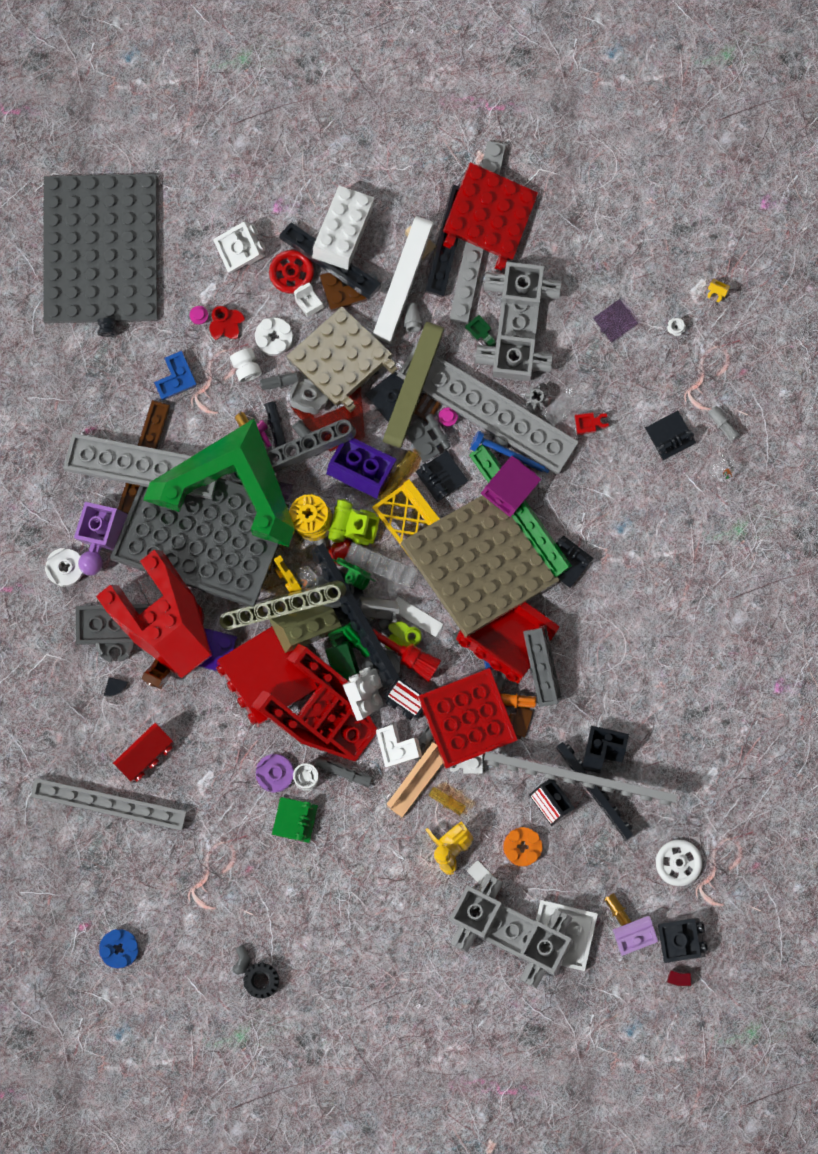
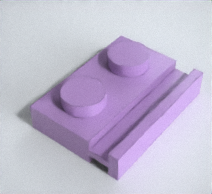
M649 916L613 929L621 956L658 942Z

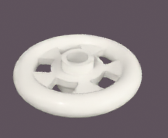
M672 840L664 844L659 850L656 857V868L660 877L668 884L685 886L694 882L700 875L702 857L699 850L692 843L685 840ZM680 847L681 853L673 855L672 849ZM688 852H691V854L694 857V860L690 862L687 856L685 855ZM664 857H670V866H664ZM677 859H681L683 861L682 866L676 865ZM690 866L693 871L687 876L684 871ZM671 870L679 873L678 878L669 875Z

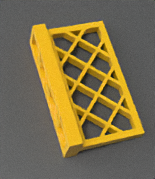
M410 479L372 507L402 548L403 534L413 535L417 533L419 523L429 526L440 520ZM402 492L406 496V504L394 503L395 496ZM384 504L391 505V514H382L378 508ZM394 506L405 507L404 517L392 516ZM407 508L415 509L418 512L417 519L406 518ZM392 519L403 520L402 530L393 529L391 526ZM405 521L416 522L415 532L404 531Z

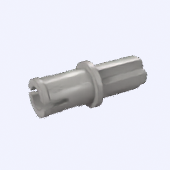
M718 406L713 407L708 412V415L718 425L717 428L721 429L730 441H734L739 436V433L729 422L730 419L723 415Z

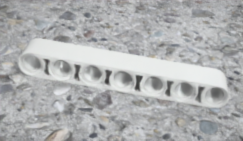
M418 216L413 221L373 332V336L379 341L391 344L429 240L434 225L433 221Z

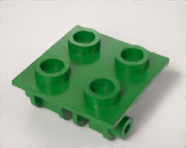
M339 557L337 560L333 559L334 562L349 569L345 576V581L359 590L366 589L370 580L376 581L370 578L371 573Z
M280 797L272 835L310 843L318 805Z

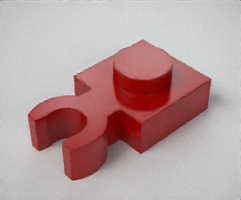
M593 412L574 415L577 435L595 433L596 427L601 429L608 428L609 423L602 424L600 421L602 418H607V414L602 413L594 418Z

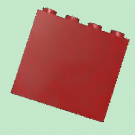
M525 602L467 637L460 630L456 640L462 647L473 651L476 657L487 661L493 669L505 674L508 680L519 684L531 668L523 632L546 625L549 640L551 641L560 626Z
M272 626L217 660L218 666L216 667L220 676H225L228 682L226 684L232 693L235 692L238 696L237 702L242 709L246 708L249 713L247 715L252 725L256 724L258 728L261 727L262 723L269 720L252 707V704L262 691L270 693L286 707H289L305 696L312 695L318 688L313 680L287 660L292 651L284 652Z

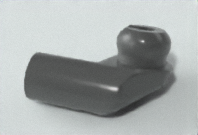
M244 945L235 948L239 959L236 965L233 966V972L237 975L245 973L250 964V957Z

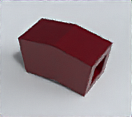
M670 970L666 983L675 986H691V973L680 974Z

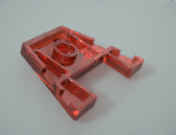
M361 386L349 396L356 406L351 413L343 406L314 418L311 413L291 407L295 415L302 420L311 432L345 419L355 427V439L362 440L365 438ZM349 426L342 429V434L349 431ZM332 434L326 435L324 440L329 441ZM338 446L328 449L330 453L336 451Z

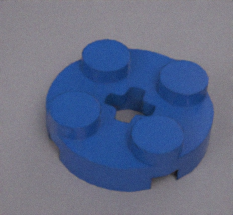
M114 929L104 935L99 945V954L104 963L116 969L130 966L136 960L139 953L135 936L123 929ZM120 943L123 944L124 952L115 954L114 946Z

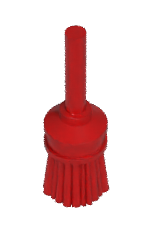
M373 629L379 642L398 653L397 655L401 657V665L407 666L408 669L412 668L429 682L441 662L440 659L422 652V648L416 647L413 643L409 646H401Z

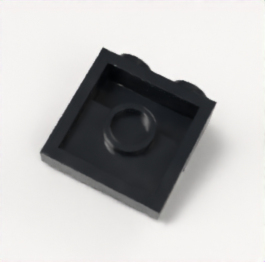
M699 918L658 924L664 963L706 957L705 953L708 952V945L702 938V933H705V927Z

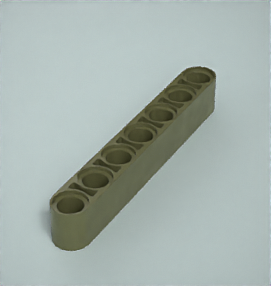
M426 321L383 438L384 443L398 448L402 447L445 327Z
M333 581L256 602L254 607L245 605L236 607L221 615L220 625L224 629L230 630L335 602L346 594V586L341 581ZM332 587L338 590V595L333 593ZM315 592L320 594V600L315 597ZM297 597L303 600V605L297 601ZM280 601L285 604V609L280 606ZM263 606L268 609V614L263 611ZM245 611L250 613L251 618L246 616ZM228 615L233 618V623L229 621Z

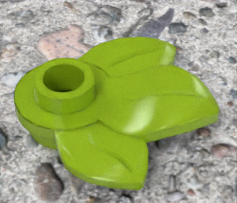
M393 622L388 625L393 633L388 638L401 646H409L412 643L417 645L422 639V634L418 628L408 627L404 622ZM410 633H415L414 639H409Z

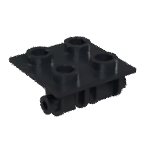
M678 410L645 427L662 460L696 444L692 430L688 429Z
M447 450L429 463L422 464L420 469L415 471L436 502H439L468 482Z
M563 535L556 544L572 566L557 578L571 588L594 558Z

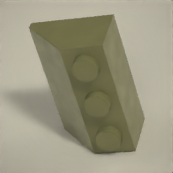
M323 605L269 619L285 653L294 650L298 644L305 646L328 637L329 633L341 627L333 608Z

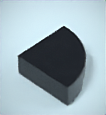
M109 677L104 696L112 697L121 693L126 688L128 682Z

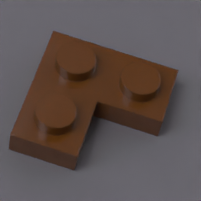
M331 273L319 275L331 312L341 307L345 308L367 301L366 297L350 286L343 287L341 280Z

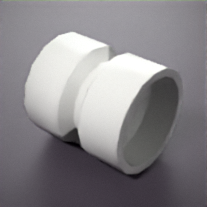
M252 348L240 350L230 356L233 367L237 368L236 375L240 383L254 380L262 374L259 365L254 362L256 357Z
M306 763L295 768L293 779L300 790L310 791L318 785L319 775L313 765Z

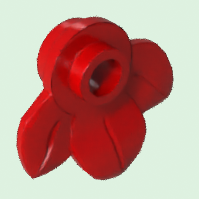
M225 306L214 308L212 311L213 321L209 326L211 336L214 340H218L222 335L230 339H237L239 336L237 324L245 320L243 314L236 309L229 310ZM223 313L225 314L224 318L220 319L218 318V314Z

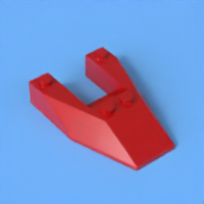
M154 549L140 562L163 594L161 598L141 614H138L119 585H109L96 597L106 612L136 645L180 678H184L211 657L212 653L194 595L165 553Z
M298 644L287 660L318 684V688L297 715L266 691L261 692L252 704V707L301 744L356 761L376 735V730L378 729L370 716L362 720H356L343 687L348 681L307 647Z

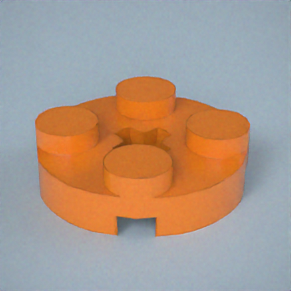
M525 827L516 828L506 836L503 851L512 864L526 867L536 862L540 857L542 841L539 835L532 829ZM521 842H525V845L528 846V849H525L523 853L517 848V845H520Z

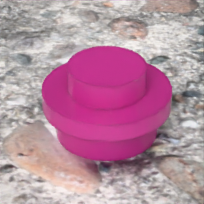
M195 306L190 311V320L197 325L204 324L208 319V311L203 306Z
M449 407L442 409L438 416L439 422L447 427L454 425L457 421L456 411Z

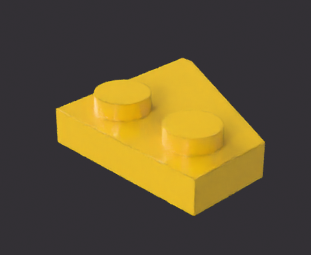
M280 555L276 557L274 562L277 568L274 570L280 579L283 577L287 582L285 587L289 593L302 590L291 571L283 562Z

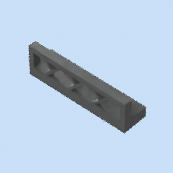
M543 625L536 629L525 630L523 633L539 707L558 704L562 697L547 626Z

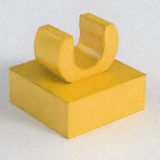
M713 278L708 287L710 290L708 298L713 293H716L718 295L717 302L719 303L722 297L726 296L730 286Z

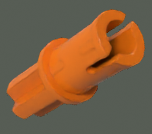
M500 693L504 706H515L516 709L517 707H536V697L522 696L518 695V693L516 695Z

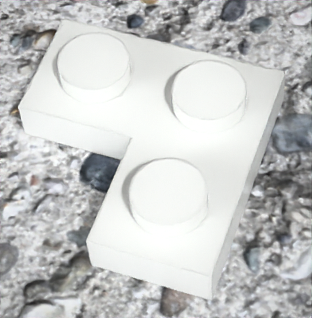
M396 725L376 730L385 767H392L422 757L418 738L400 742Z

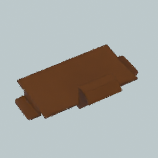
M518 707L516 715L513 713L509 715L517 739L526 737L533 713L530 708Z

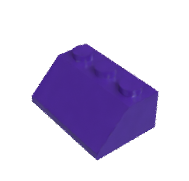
M353 438L338 446L328 464L326 474L377 499L388 480L396 458Z

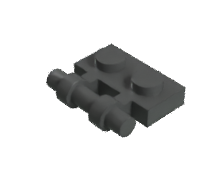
M433 414L426 416L429 424L425 427L420 420L410 426L407 431V436L423 463L440 454L437 446L442 444L445 450L451 447L447 434L443 433L439 426L440 422L434 418ZM431 430H433L437 436V439L434 441L428 433Z

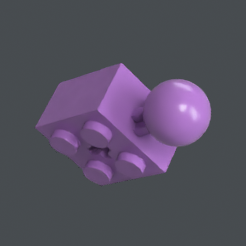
M85 502L74 536L78 541L90 545L89 551L83 553L78 561V566L82 573L92 576L101 571L103 560L99 555L101 548L114 549L128 516L126 513L116 508Z

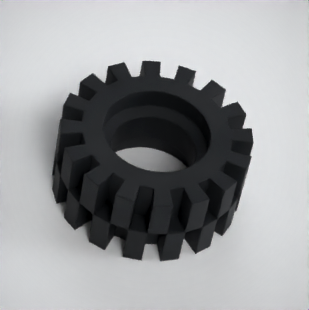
M256 963L250 966L243 978L246 991L255 998L264 999L270 997L279 986L277 971L266 963ZM259 973H265L269 978V983L265 988H257L254 984V977Z

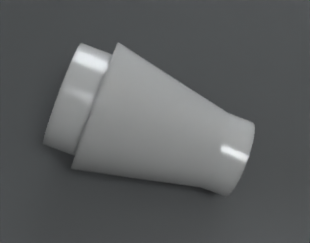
M408 303L406 304L404 327L407 332H418L423 324L417 304Z

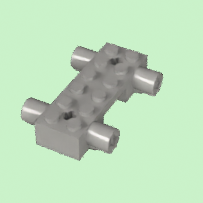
M506 262L505 274L486 272L484 291L503 293L496 347L477 345L475 363L493 365V377L530 381L532 370L551 371L553 354L534 352L540 297L559 299L561 281L543 279L544 266ZM525 283V287H520V284ZM513 355L516 356V361H512Z
M486 874L478 890L467 885L449 919L452 924L458 926L450 944L467 953L477 936L528 962L519 980L537 989L545 972L556 977L573 943L572 938L565 935L573 918L555 909L546 926L504 906L501 902L495 900L503 882ZM478 909H480L479 912L481 914L479 916L474 917L472 912L478 911ZM550 945V951L543 953L544 951L541 948Z

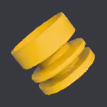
M313 494L297 498L289 510L295 530L304 539L309 541H319L329 535L328 531L333 518L331 509L320 497Z

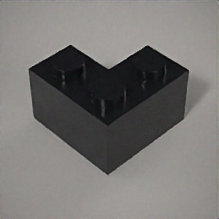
M591 725L582 770L601 773L604 759L623 763L629 734Z

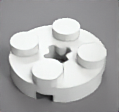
M269 318L262 320L255 331V341L264 354L278 356L291 347L293 334L290 325L284 320ZM276 332L279 339L271 341L269 335Z
M59 548L53 551L48 556L45 566L48 578L60 587L76 584L84 574L78 566L80 555L76 551L66 548ZM62 563L70 564L67 572L60 571Z

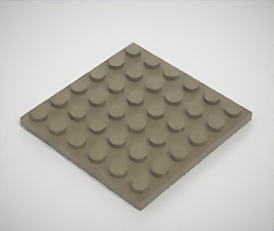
M483 495L401 542L409 557L465 637L559 582V579L555 578L513 517L511 516L510 518Z

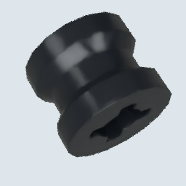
M99 318L97 320L99 325L98 336H116V330L114 329L116 319Z

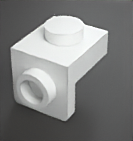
M310 283L302 285L294 291L296 303L307 317L324 308L323 303L313 292Z

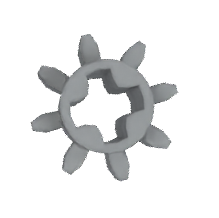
M540 386L537 389L530 387L531 393H525V397L529 398L526 405L531 404L533 410L539 406L543 409V402H548V398L544 397L547 394V390H540ZM533 396H540V401H538L537 399L533 400Z

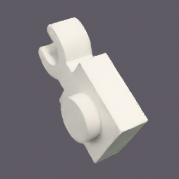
M482 755L459 763L455 768H449V770L456 772L459 769H463V774H483Z

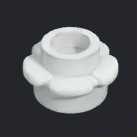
M672 318L669 320L667 330L670 334L680 336L681 333L685 332L686 325L682 319Z

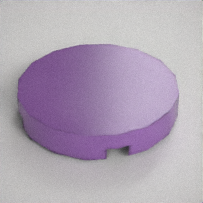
M270 754L262 758L257 764L256 779L264 790L272 793L282 792L291 785L294 768L290 760L285 756Z

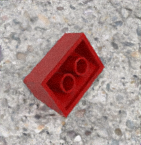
M155 722L113 764L132 784L135 781L138 783L144 778V772L148 768L153 769L160 762L158 759L163 754L166 756L173 750L174 747L172 745L174 742Z

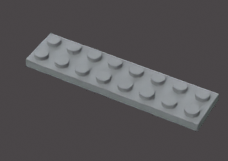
M72 433L63 469L68 472L148 487L151 481L192 456ZM217 480L206 486L203 485L187 495L213 499Z

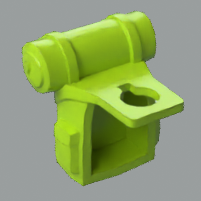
M346 499L337 500L328 531V538L335 543L343 542L344 538H350L356 544L365 546L373 544L380 520L376 513L365 509L358 511L352 508L353 504Z

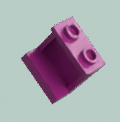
M511 456L486 485L481 494L511 518L541 479L534 471H530L519 459Z

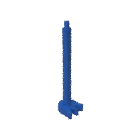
M478 431L473 437L470 447L472 451H476L481 443L506 456H513L523 464L540 472L549 473V469H546L545 466L484 438V433Z

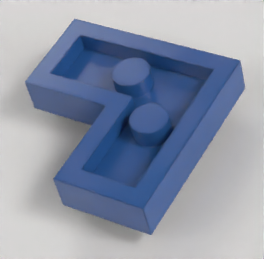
M182 351L164 358L171 375L154 382L162 401L197 386Z

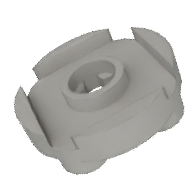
M304 379V382L298 383L299 381L294 383L290 393L291 406L293 408L315 415L327 405L328 398L309 379ZM308 394H312V398L306 396Z

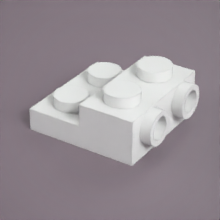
M242 222L213 239L228 273H233L241 267L251 265L265 257L263 252L266 250L265 246L261 241H258L256 237L258 231L253 224Z
M367 667L360 670V674L349 677L350 681L343 685L357 721L366 718L384 706L378 689L383 685L376 668L371 669Z

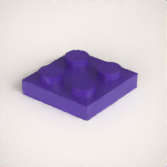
M204 628L212 656L198 667L217 671V660L234 650L237 636Z

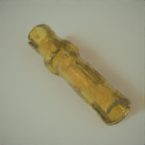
M408 450L400 464L396 465L395 472L380 492L378 499H384L398 488L406 474L410 473L411 466L419 457L417 454Z

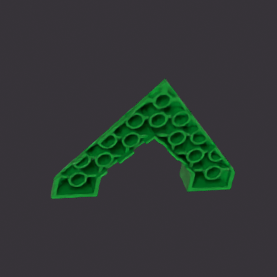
M255 419L250 420L151 481L143 499L146 502L180 512L187 494L203 485L206 486L218 480V478L226 474L229 475L236 472L256 511L251 527L252 535L289 547L295 531Z

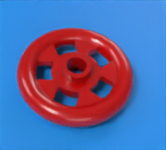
M286 250L274 257L269 267V277L272 284L278 290L288 294H294V291L300 286L311 283L314 276V267L311 260L297 250ZM287 258L290 263L282 266L280 262ZM297 258L303 262L301 267L294 263ZM294 270L295 273L293 275H289L288 271ZM282 271L284 278L278 279L276 272ZM301 272L306 273L304 280L299 279ZM287 281H295V286H287Z

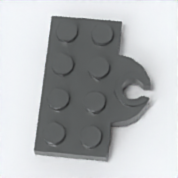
M152 604L132 605L138 614H141ZM102 605L76 606V645H96L99 655L111 663L110 651L114 648L120 650L118 662L126 660L131 655L134 649V642L106 612Z

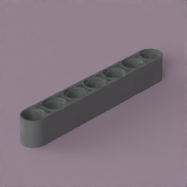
M343 419L267 451L274 473L353 439L356 435V429L348 420ZM349 426V431L342 434V429ZM332 434L329 441L324 440L326 435ZM314 441V446L307 449L308 443ZM297 449L296 454L290 456L291 450ZM279 456V461L273 464V459ZM236 472L231 473L232 479L242 485Z

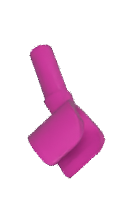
M261 420L257 423V427L268 448L272 446L264 432L268 426Z

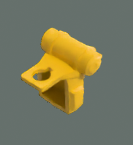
M462 821L439 840L428 828L425 829L429 837L438 846L434 851V858L441 870L447 875H452L456 871L457 861L455 858L459 853L468 850L472 845L473 836Z

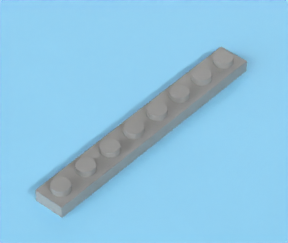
M35 778L31 792V798L180 831L183 830L187 813L182 810Z

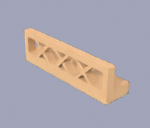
M434 742L386 804L389 809L401 818H403L443 764L437 745Z

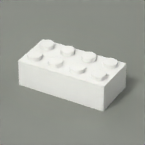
M338 186L313 246L312 258L348 270L373 210L374 197Z

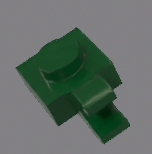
M480 315L476 316L465 326V329L477 342L482 339L487 346L494 347L496 345V341L489 334L491 327Z

